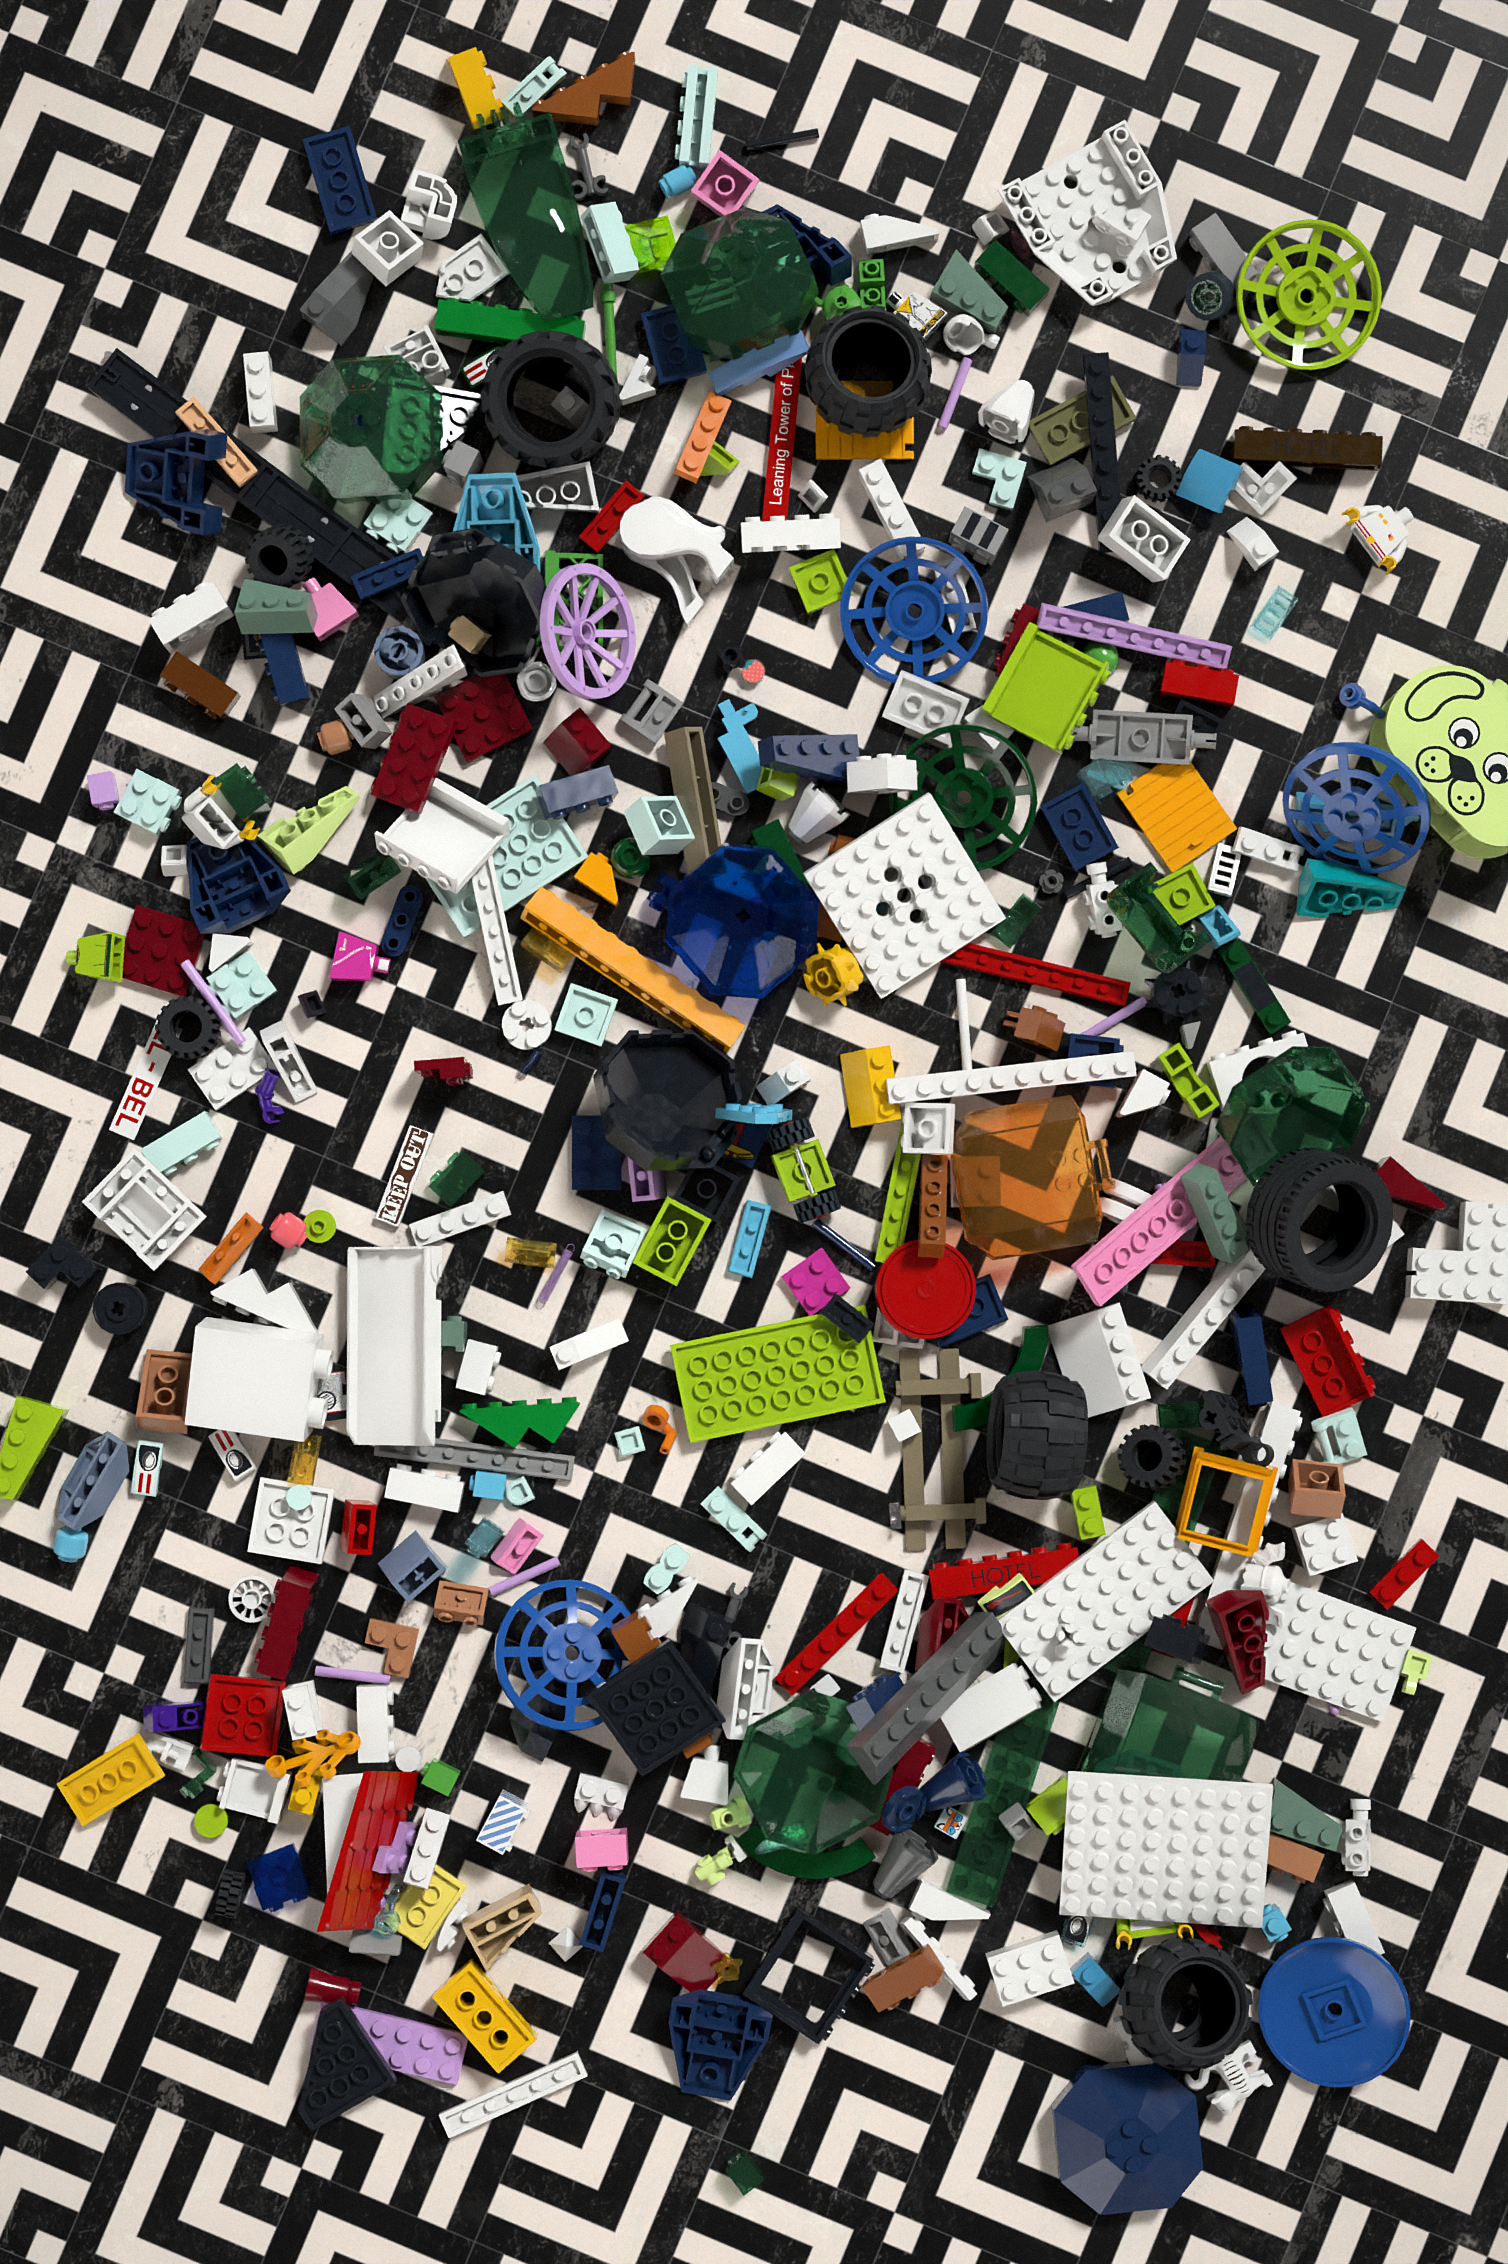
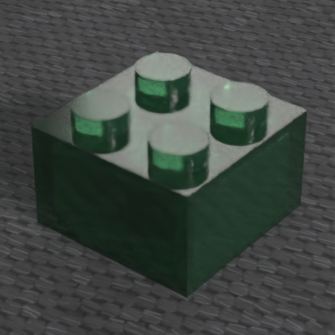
M236 763L213 780L216 785L220 782L222 783L219 790L245 824L249 820L256 822L272 810L268 805L272 802L261 786L255 787L254 783L257 780L246 766L241 768Z

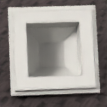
M812 479L808 481L798 494V497L814 513L817 512L828 498Z
M568 1926L549 1942L565 1962L583 1947L579 1945L580 1939Z

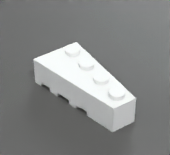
M590 461L517 476L527 509L599 513Z
M834 513L819 514V519H810L809 514L795 515V520L786 521L785 516H770V521L760 522V517H745V522L740 523L742 553L841 548L840 518H834Z

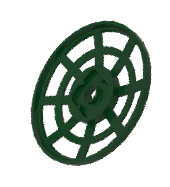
M953 724L937 728L925 734L904 752L903 755H906L907 760H916V768L920 770L917 775V790L912 793L913 799L898 801L897 793H889L891 816L920 798L922 783L925 776L928 775L938 783L932 797L949 825L964 828L965 841H960V843L966 849V853L977 871L986 870L1000 864L1021 846L1029 834L1035 819L1037 787L1028 761L1009 739L983 726ZM960 731L982 733L996 739L1000 743L992 754L978 747L962 746ZM950 733L952 747L938 752L927 762L914 754L929 740L942 734ZM1007 749L1021 763L1029 785L1014 786L1008 769L1000 761V758ZM964 753L976 754L987 760L979 771L966 768ZM954 755L956 769L943 775L933 767L941 759ZM994 766L1003 775L1007 787H992L987 775ZM960 791L969 792L971 795L970 803L961 804L957 799L958 793ZM1030 795L1028 817L1024 828L1018 834L1008 826L1015 810L1016 796ZM1008 797L1007 811L1003 820H1001L991 812L994 798ZM984 819L996 828L989 835L975 840L973 826L979 824ZM1001 833L1013 842L996 857L977 863L976 848L992 842Z

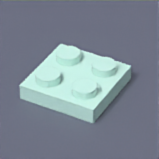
M571 983L554 1030L602 1047L618 999Z

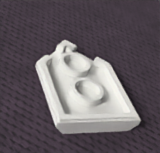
M480 234L441 262L436 297H452L465 302L473 301L509 275L510 272L482 234Z

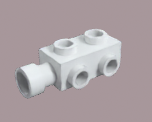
M1106 862L1086 865L1087 873L1091 875L1092 884L1086 885L1087 891H1083L1085 905H1090L1092 914L1087 917L1089 928L1094 930L1095 934H1101L1102 938L1116 936V931L1123 930L1122 924L1125 923L1124 912L1118 906V899H1120L1119 887L1114 884V881L1106 880ZM1103 891H1106L1108 894L1106 900H1102L1100 897ZM1108 915L1112 917V923L1109 925L1105 923V917Z
M1350 1799L1353 1819H1346V1824L1342 1825V1839H1346V1850H1342V1864L1346 1865V1871H1353V1876H1368L1371 1861V1829L1368 1810H1371V1799Z

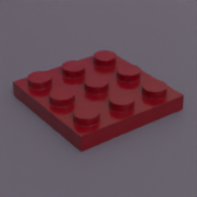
M506 674L486 677L475 675L434 696L443 716L458 722L453 736L467 764L534 731Z
M136 905L125 939L122 978L171 994L187 997L192 981L181 967V964L189 959L196 969L207 934H201L195 922Z

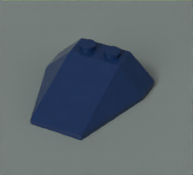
M231 820V822L237 827V829L240 830V831H242V830ZM198 837L187 841L190 908L201 934L232 933L275 912L291 891L281 868L252 840L244 838L243 842L228 849L204 844Z
M702 1989L673 1997L669 2027L681 2092L731 2101L768 2041L773 2015L747 1997Z

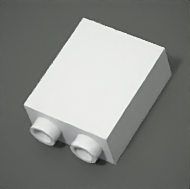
M206 1317L195 1326L185 1425L304 1442L312 1433L313 1428H324L327 1417L328 1400L317 1398L319 1379L329 1380L334 1357L333 1350L323 1349L324 1334Z

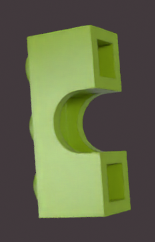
M1177 1043L1155 1058L1195 1120L1203 1117L1220 1105L1207 1084L1205 1085L1197 1076L1192 1067V1061L1180 1043Z

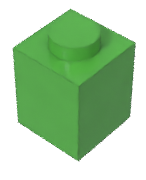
M434 1758L431 1763L426 1761L420 1773L424 1777L421 1783L449 1796L461 1771Z

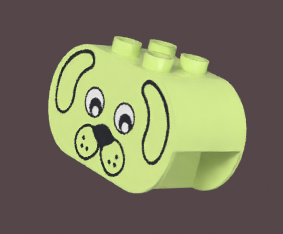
M1445 665L1424 670L1407 681L1382 706L1381 709L1385 711L1386 715L1383 719L1375 717L1370 730L1369 745L1385 750L1399 758L1415 773L1429 799L1431 810L1430 826L1454 850L1465 856L1478 859L1495 858L1507 854L1508 685L1500 679H1496L1491 684L1480 673L1461 666ZM1371 759L1376 770L1381 775L1387 766ZM1395 773L1388 783L1411 806L1418 805L1417 799L1409 785L1400 775Z

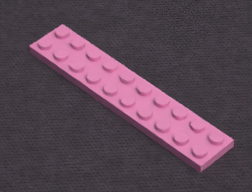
M1246 1113L1071 1265L1095 1305L1102 1306L1198 1222L1181 1181V1175L1197 1163L1216 1169L1228 1195L1277 1152L1254 1113Z

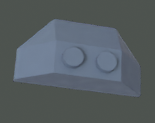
M107 1431L103 1436L97 1437L84 1446L60 1488V1512H58L57 1519L77 1531L106 1513L129 1473L126 1442Z

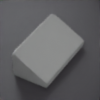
M890 1908L863 1922L864 1927L887 1966L914 1951Z
M353 1930L349 1952L398 1956L402 1951L403 1935L399 1932Z

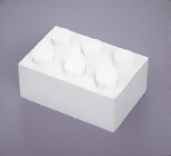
M1135 495L1121 500L1097 538L1151 582H1158L1167 578L1191 540Z
M213 581L199 584L195 587V592L188 596L186 594L179 596L173 601V605L166 609L165 607L157 609L152 613L153 617L148 619L170 654L234 616Z
M1057 1930L985 1953L1003 2007L1074 1984Z

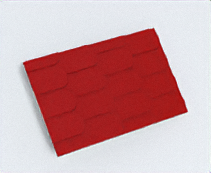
M365 1771L364 1773L335 1775L330 1779H323L327 1898L317 1932L373 1929L377 1925L381 1911V1901L385 1889L389 1888L392 1873H378L373 1871L372 1868L379 1846H392L399 1822H406L408 1811L412 1810L419 1772Z

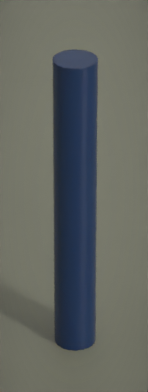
M816 1219L812 1224L816 1230L871 1271L877 1264L820 1219Z

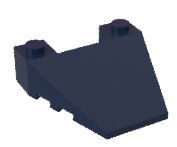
M778 204L736 224L756 303L769 318L790 308L789 285L817 271L831 287L852 276V256L837 239L833 237L829 239L821 234L820 229L813 226L811 228L802 223V218Z
M204 429L128 443L125 493L148 508L152 507L160 512V516L172 520L178 524L177 527L184 531L202 535L221 532L222 507L202 503L205 460L226 458L228 433Z

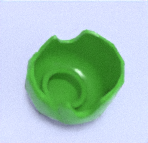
M1090 641L1084 646L1082 653L1102 663H1105V661L1109 662L1108 671L1111 672L1110 676L1114 674L1119 662L1116 646L1096 641Z

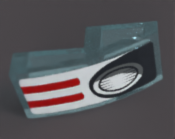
M1067 1915L1060 1939L1084 1948L1095 1917Z

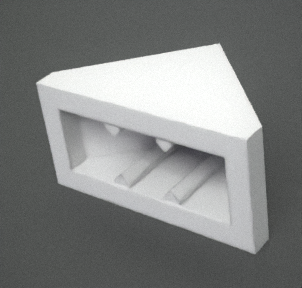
M213 934L209 962L210 971L214 973L225 964L228 965L254 943L248 937Z

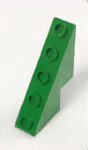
M577 1397L562 1398V1403H552V1398L537 1399V1404L527 1405V1400L512 1401V1406H502V1402H488L486 1408H477V1403L462 1404V1409L459 1412L516 1448L529 1428L555 1443L581 1403L577 1401Z

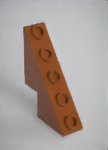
M623 52L616 58V61L609 65L607 63L600 65L596 68L595 73L588 77L583 75L576 79L572 86L556 90L549 99L545 101L544 99L538 100L531 106L533 118L598 126L601 102L630 105L635 68V52Z

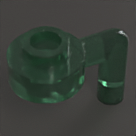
M200 1747L192 1755L204 1770L179 1790L184 1798L189 1795L193 1799L204 1790L201 1785L216 1773V1767Z

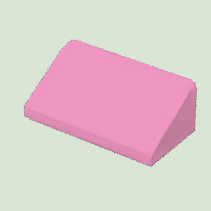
M518 1518L491 1555V1559L497 1565L515 1575L544 1535L523 1519Z

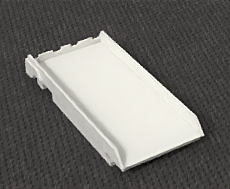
M442 1246L348 1247L347 1433L354 1445L434 1446L435 1422H441V1300H436L437 1277H441L442 1264L439 1263L442 1261Z

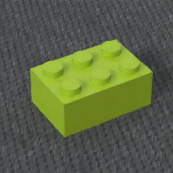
M667 1196L632 1263L677 1286L712 1220Z

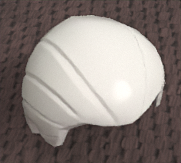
M960 314L950 319L943 331L946 345L952 351H958L963 355L974 353L981 344L995 349L1000 339L996 334H985L980 323L972 316Z

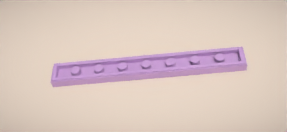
M1045 603L1041 604L1036 624L1039 629L1194 664H1204L1216 669L1227 668L1232 650L1231 645Z

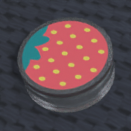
M757 659L747 660L745 667L741 668L742 679L747 684L756 685L765 678V666Z

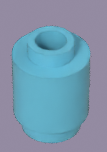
M683 164L664 174L663 178L659 180V184L667 198L671 196L675 198L693 188L695 185L694 181L697 178L692 168H686Z

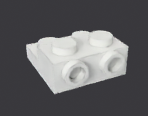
M905 1103V1109L902 1112L904 1133L901 1136L903 1153L953 1154L955 1104Z

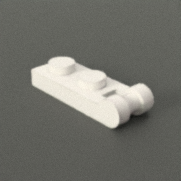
M1239 827L1232 848L1234 852L1291 872H1298L1300 866L1298 861L1300 856H1303L1305 850L1301 846L1287 843L1245 827ZM1284 851L1291 853L1288 861L1282 859Z

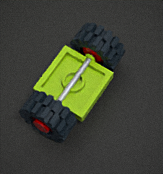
M808 1117L786 1123L766 1132L772 1151L786 1147L790 1148L771 1156L788 1203L806 1196L809 1198L793 1205L799 1224L824 1217L841 1209L835 1190L820 1195L817 1193L836 1186L819 1139L799 1145V1142L815 1136Z

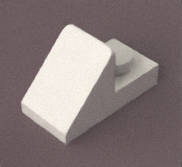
M639 354L619 395L621 405L624 406L656 395L655 388L641 382V380L645 381L651 370V367L648 366V357Z

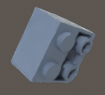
M416 1530L378 1563L391 1584L408 1603L448 1569V1566Z

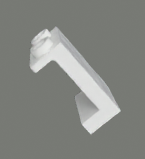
M234 1757L225 1766L223 1776L227 1777L225 1787L221 1786L218 1792L217 1801L220 1802L219 1808H228L266 1818L268 1822L278 1824L282 1816L293 1772L287 1770L283 1777L274 1778L269 1775L265 1764Z

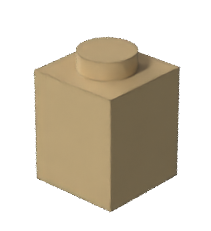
M465 615L457 617L450 626L451 631L448 633L451 638L473 654H478L492 636L471 617Z

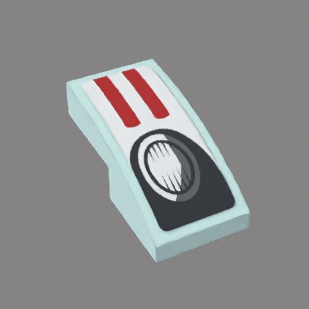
M145 1440L138 1441L131 1493L156 1497L159 1474L162 1467L164 1443Z

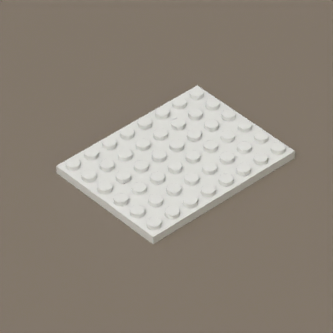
M1068 1771L1059 1915L1262 1928L1273 1784Z

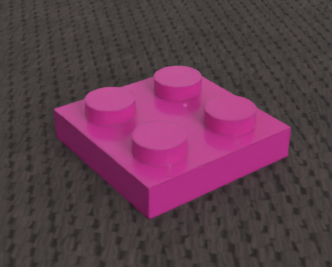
M820 1248L781 1276L809 1316L825 1307L835 1293L840 1296L850 1289V1286L823 1248Z

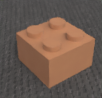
M1293 1459L1288 1478L1290 1513L1301 1516L1309 1515L1340 1519L1346 1496L1342 1464Z

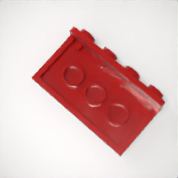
M1327 1305L1279 1329L1321 1417L1339 1412L1368 1397L1374 1396L1373 1389L1376 1388L1371 1376H1366L1362 1368L1365 1366L1361 1355L1359 1353L1355 1354L1351 1346L1354 1343L1352 1336L1348 1330L1344 1331L1340 1324L1343 1319L1337 1308L1333 1309L1331 1305Z

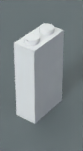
M1012 1663L969 1688L940 1717L960 1753L967 1751L1041 1708L1039 1702L1042 1699L1035 1688H1030L1026 1681L1029 1679V1676L1022 1665L1018 1666L1017 1663Z

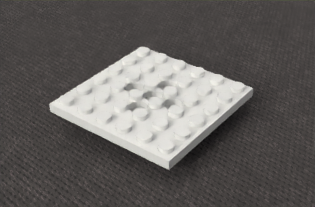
M929 792L803 873L881 999L1006 919ZM888 868H894V877L886 880L884 877L885 871ZM922 875H927L928 883L924 887H919V878ZM906 888L908 892L907 897L904 900H898V891ZM881 902H886V911L882 914H877V905ZM915 909H919L920 917L915 921H911L910 913Z

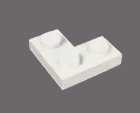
M1280 461L1263 478L1244 462L1241 465L1243 469L1235 490L1262 515L1297 478Z

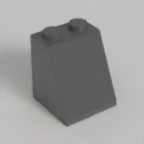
M1073 458L1027 477L1046 522L1091 504L1097 492L1088 469Z

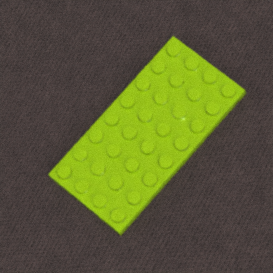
M865 1305L854 1307L868 1318ZM822 1314L670 1345L690 1443L886 1402L871 1330L859 1344Z

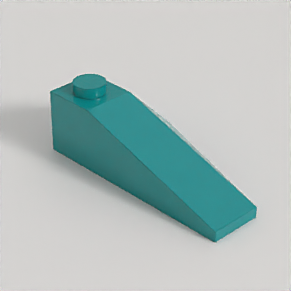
M1307 858L1299 877L1296 913L1299 916L1325 918L1329 917L1331 913L1343 912V915H1349L1354 910L1366 909L1368 912L1395 909L1398 908L1406 888L1403 885L1331 861Z

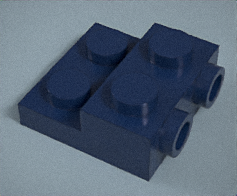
M1070 1033L1067 1059L1121 1053L1124 1050V1045H1120L1119 1038ZM1120 1078L1073 1084L1114 1089L1115 1084L1120 1083Z

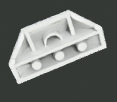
M739 1638L722 1659L717 1706L726 1718V1722L722 1724V1727L728 1739L751 1740L754 1736L753 1733L761 1726L769 1714L775 1665L765 1648L764 1641L761 1639Z

